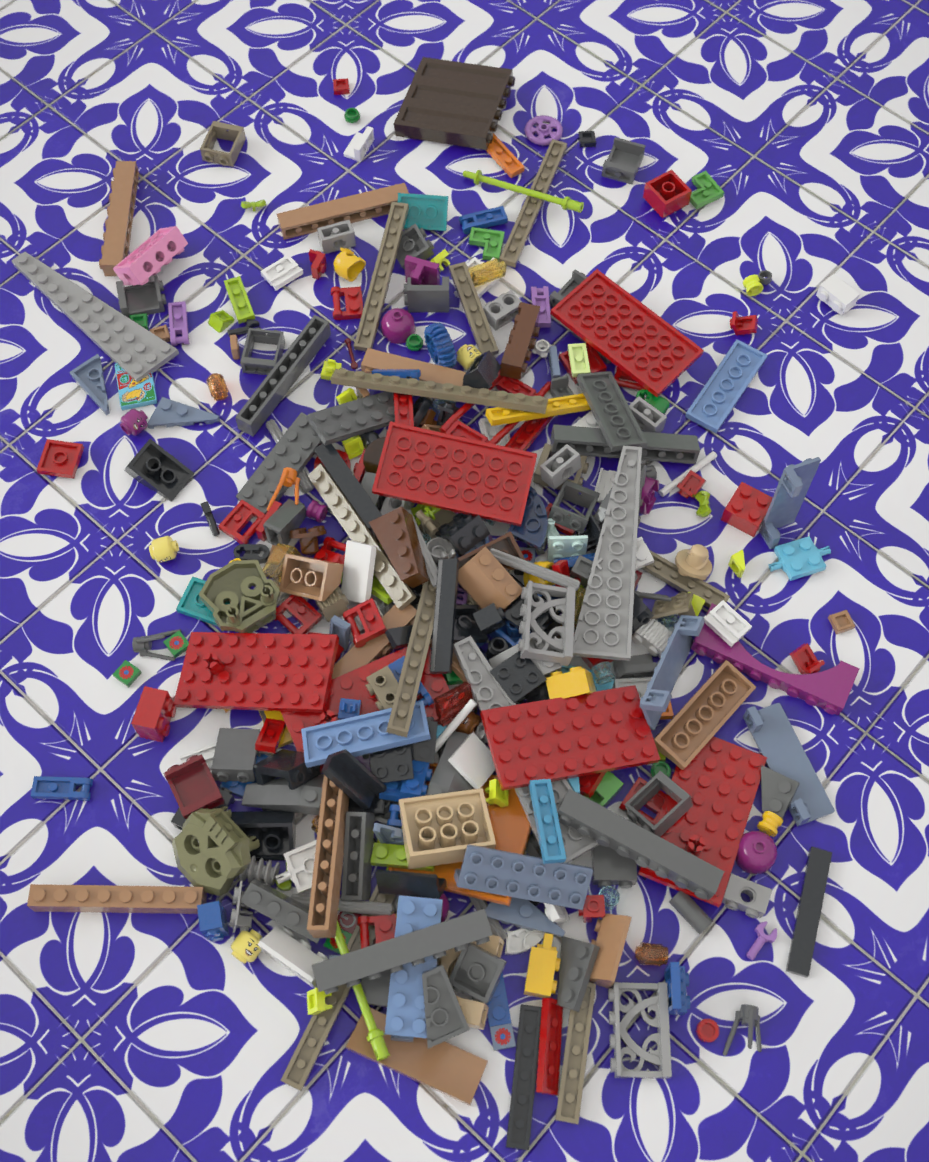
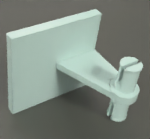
M552 518L548 519L547 561L554 563L556 558L586 554L588 535L560 536L554 526L555 521Z

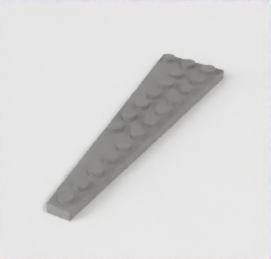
M23 252L11 260L12 264L136 382H139L151 372L154 373L179 354L178 349L27 252Z
M623 446L574 634L573 656L630 661L642 447Z
M471 636L453 644V650L480 711L516 705L490 673L492 667ZM566 779L551 782L557 810L569 789L573 790ZM529 786L515 788L540 846ZM559 822L566 854L565 863L575 860L600 845L592 837L583 836L577 829L565 826Z

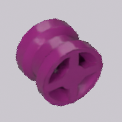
M313 500L307 508L306 516L315 518L317 522L321 523L328 513V506L320 505L318 501Z

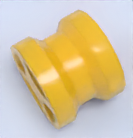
M764 811L762 815L763 820L758 823L757 828L761 832L775 837L778 833L777 828L782 825L783 819L773 812Z

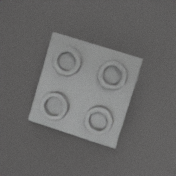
M240 881L239 887H235L232 904L236 905V909H232L229 925L233 926V933H235L236 928H240V932L243 930L249 932V929H251L252 917L249 916H252L253 912L240 910L252 909L240 902L247 890L245 888V891H241L242 881Z

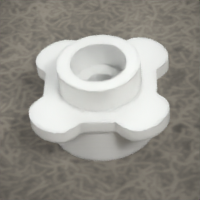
M538 340L532 352L540 355L542 358H546L549 347L552 345L546 340Z

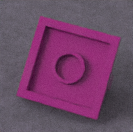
M409 255L406 256L404 260L406 282L407 277H411V285H440L439 264Z

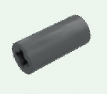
M679 891L669 901L699 935L713 922L699 905L682 891Z

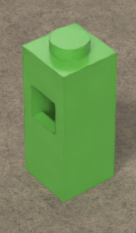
M608 771L592 797L588 799L606 807L622 790L624 783Z

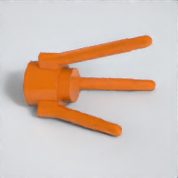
M289 467L283 469L280 482L269 502L267 511L276 500L282 485L292 487L295 484V504H299L300 478L297 477L298 472L295 469Z

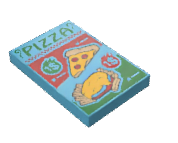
M117 363L114 364L122 410L158 404L152 372L139 382H136Z

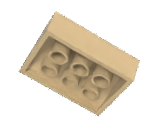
M483 788L399 799L403 839L409 869L463 862L468 844L491 849L496 848Z

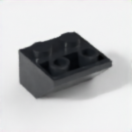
M490 351L474 359L464 375L463 386L477 389H489L492 387V382L498 377L501 365Z

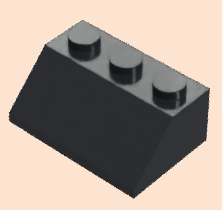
M232 812L230 818L247 837L255 836L257 837L255 840H259V847L250 852V858L254 855L256 861H259L261 858L264 861L285 860L284 853L295 849V812Z

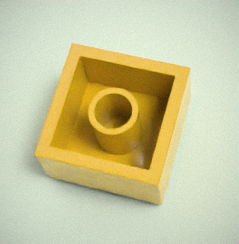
M581 666L570 668V672L562 673V671L553 672L550 674L551 677L546 678L550 699L560 697L564 699L596 692L592 673L585 668L582 669Z

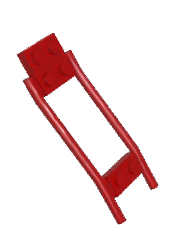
M499 371L498 377L493 380V385L488 390L496 387L497 390L506 391L507 393H522L527 396L544 397L551 388V382L548 381L537 393L535 389L517 379L501 376ZM465 403L443 424L439 431L441 433L497 444L519 422L506 424L489 441L488 437L458 421L475 405Z

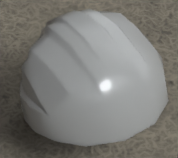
M437 537L427 543L435 564H438L439 559H454L456 556L453 545L447 539Z

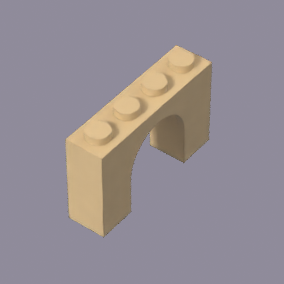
M489 936V942L477 945L501 958L504 941L500 936ZM454 948L446 950L447 955L440 957L438 965L443 964L448 978H450L461 951L455 952ZM456 995L468 1026L484 1030L489 1007L485 1003L460 998Z

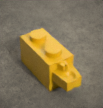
M545 933L543 945L537 944V947H531L524 995L550 998L551 993H556L557 980H553L554 972H559L561 958H557V947H552L553 934Z

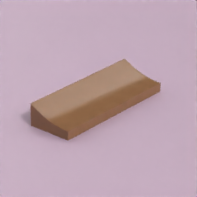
M726 660L654 738L658 752L670 759L681 770L685 769L753 692L756 686Z
M370 1008L377 1028L383 1030L385 1034L386 1015ZM361 1014L346 1045L348 1050L466 1105H471L488 1063L487 1060L445 1041L428 1049L427 1038L414 1037L413 1042L393 1041L391 1040V1035L385 1034L383 1038L390 1056L377 1062L371 1042L367 1041L366 1037L369 1030L363 1014Z

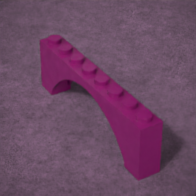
M712 603L711 606H710V608H709V610H708V612H707V614H706V616H707V615L709 614V612H710L713 608H715L717 605H715V604ZM705 623L699 637L696 636L691 647L698 655L710 657L718 664H723L727 660L738 671L749 675L752 679L763 681L771 688L783 690L789 696L805 700L807 704L818 706L832 715H839L844 709L859 668L840 661L837 666L813 674L800 675L780 672L755 659L739 641L730 647Z

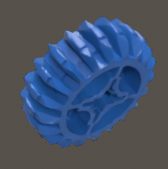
M439 322L425 327V342L435 365L448 368L455 366L457 361L456 351L445 326Z

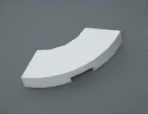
M519 928L516 931H507L505 955H515L530 950L531 947H535L544 938L545 932L531 931Z

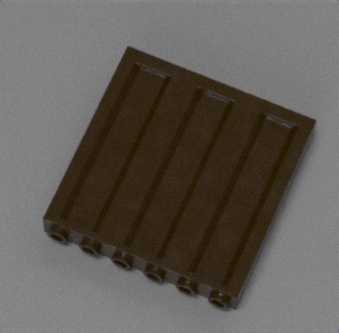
M422 57L394 121L395 135L487 150L489 143H492L493 133L497 131L498 120H501L502 110L506 108V100L510 97L511 87H514L515 84L513 69Z

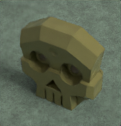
M258 560L232 561L210 574L199 593L200 600L213 613L214 621L221 631H235L238 633H253L260 629V627L275 620L276 606L281 596L280 590L273 580L266 578ZM252 586H255V587H256V588L253 589V590L249 589V588L252 587ZM226 601H230V604L225 605L224 603Z
M227 806L217 809L202 808L191 813L183 824L182 832L172 841L177 867L194 887H204L206 893L222 896L229 891L235 877L242 874L251 863L250 852L256 850L260 844L258 839L255 840L257 837L251 836L248 838L230 818L232 812L230 809L227 810L229 808Z

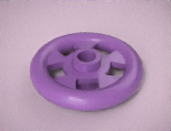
M547 115L533 117L525 126L526 137L532 143L542 146L550 145L552 139L559 140L563 133L561 123Z

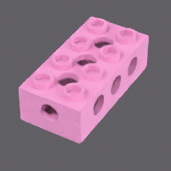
M177 226L160 228L117 264L113 270L120 280H123L125 286H142L149 281L151 275L159 273L163 265L169 264L173 260V256L182 253L188 242Z

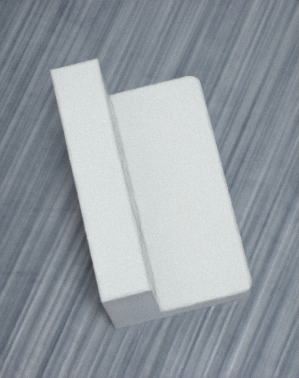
M367 126L363 134L356 132L344 151V157L361 162L374 141V129Z

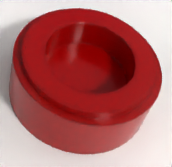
M703 1019L697 1024L696 1034L705 1043L713 1042L719 1036V1026L712 1019Z

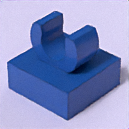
M340 698L338 720L359 716L361 700Z

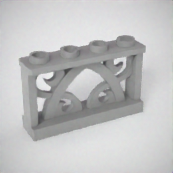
M528 581L527 586L522 588L521 599H524V604L521 605L520 616H523V621L519 625V633H522V639H519L518 651H521V659L530 658L556 662L562 666L570 664L573 658L576 587L568 586L563 588ZM532 595H543L547 602L544 603V600L539 596V602H535L532 599ZM550 596L559 597L560 599L551 600ZM549 610L551 617L556 622L561 623L562 626L553 628L547 635L537 624L536 618ZM561 611L562 615H556L555 612ZM558 633L561 635V638L558 639L555 635L554 639H552L553 634ZM534 639L537 642L535 646L540 645L541 642L545 646L542 649H534L530 646L529 642ZM550 647L558 652L547 651V649Z
M614 982L612 988H608V1001L612 1002V1011H609V1025H613V1034H610L609 1042L610 1048H614V1058H610L611 1072H614L615 1078L670 1079L672 1077L667 983ZM626 991L631 992L636 997L638 1004L634 1006V1002L627 998L628 1005H622L620 1001L621 994ZM638 991H656V996L642 1001ZM647 1008L648 1014L650 1011H654L656 1013L655 1019H649L644 1009ZM619 1011L626 1013L621 1022ZM639 1012L648 1025L657 1028V1033L647 1037L642 1048L632 1040L626 1031L630 1021ZM620 1038L627 1047L621 1049ZM650 1041H654L657 1044V1050H652L650 1047L648 1053L646 1051ZM625 1054H628L631 1058L629 1063L635 1060L636 1055L640 1057L636 1068L630 1070L623 1065L622 1058ZM644 1060L659 1066V1071L640 1070L643 1067Z

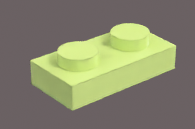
M586 343L568 344L567 349L572 378L577 377L578 374L590 373Z

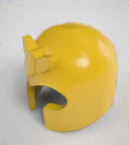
M340 248L342 252L336 256L333 263L334 271L340 277L353 282L365 268L366 261L354 255V252L350 249Z

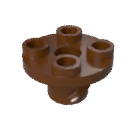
M324 525L314 526L313 528H308V530H306V527L296 528L295 530H290L289 539H300L302 554H316L319 551L318 536L327 534V529H325Z

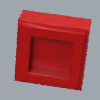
M348 78L333 79L334 95L350 94Z

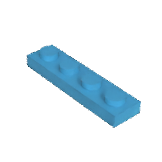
M551 779L530 780L529 790L543 864L563 863L566 861V854Z

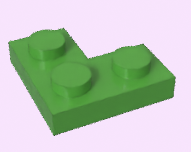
M707 171L692 177L691 182L698 190L691 193L689 202L695 209H699L724 196V191Z
M472 227L469 245L484 247L482 260L490 261L494 257L499 262L505 232Z

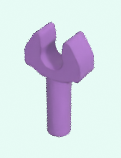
M767 921L758 924L754 929L757 933V939L746 954L750 960L755 959L765 942L773 943L777 938V928L773 929L770 935L764 933Z

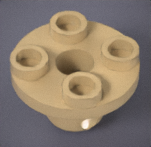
M695 544L691 549L679 551L675 557L678 573L682 576L706 580L712 571L709 552L703 545Z

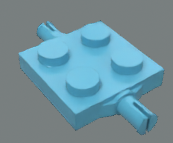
M810 536L775 546L774 552L778 557V562L769 564V569L771 572L782 569L790 581L821 572L826 569L822 556L831 554V549L829 546L818 549Z

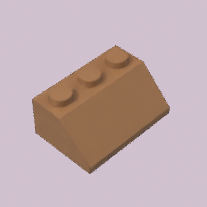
M486 547L459 569L458 583L481 609L492 603L498 608L502 607V609H505L521 595V586Z
M285 553L279 590L280 592L324 602L340 585L344 564Z
M605 914L602 920L597 919L594 931L598 932L596 940H591V944L600 947L590 976V983H596V985L605 988L612 987L615 982L632 917Z

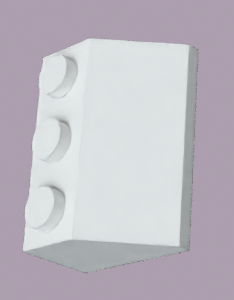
M276 926L259 941L257 945L263 953L312 988H317L311 965L328 960V957L321 952H318L316 955L310 950L311 946L302 939L299 942L292 938L294 934L285 927L281 930Z

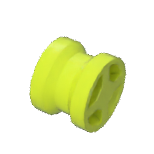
M750 275L743 280V286L747 288L748 296H756L763 291V285L759 283L760 278L758 275Z

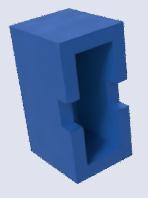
M219 901L197 905L200 932L207 940L216 942L223 940L224 936H229L226 910Z

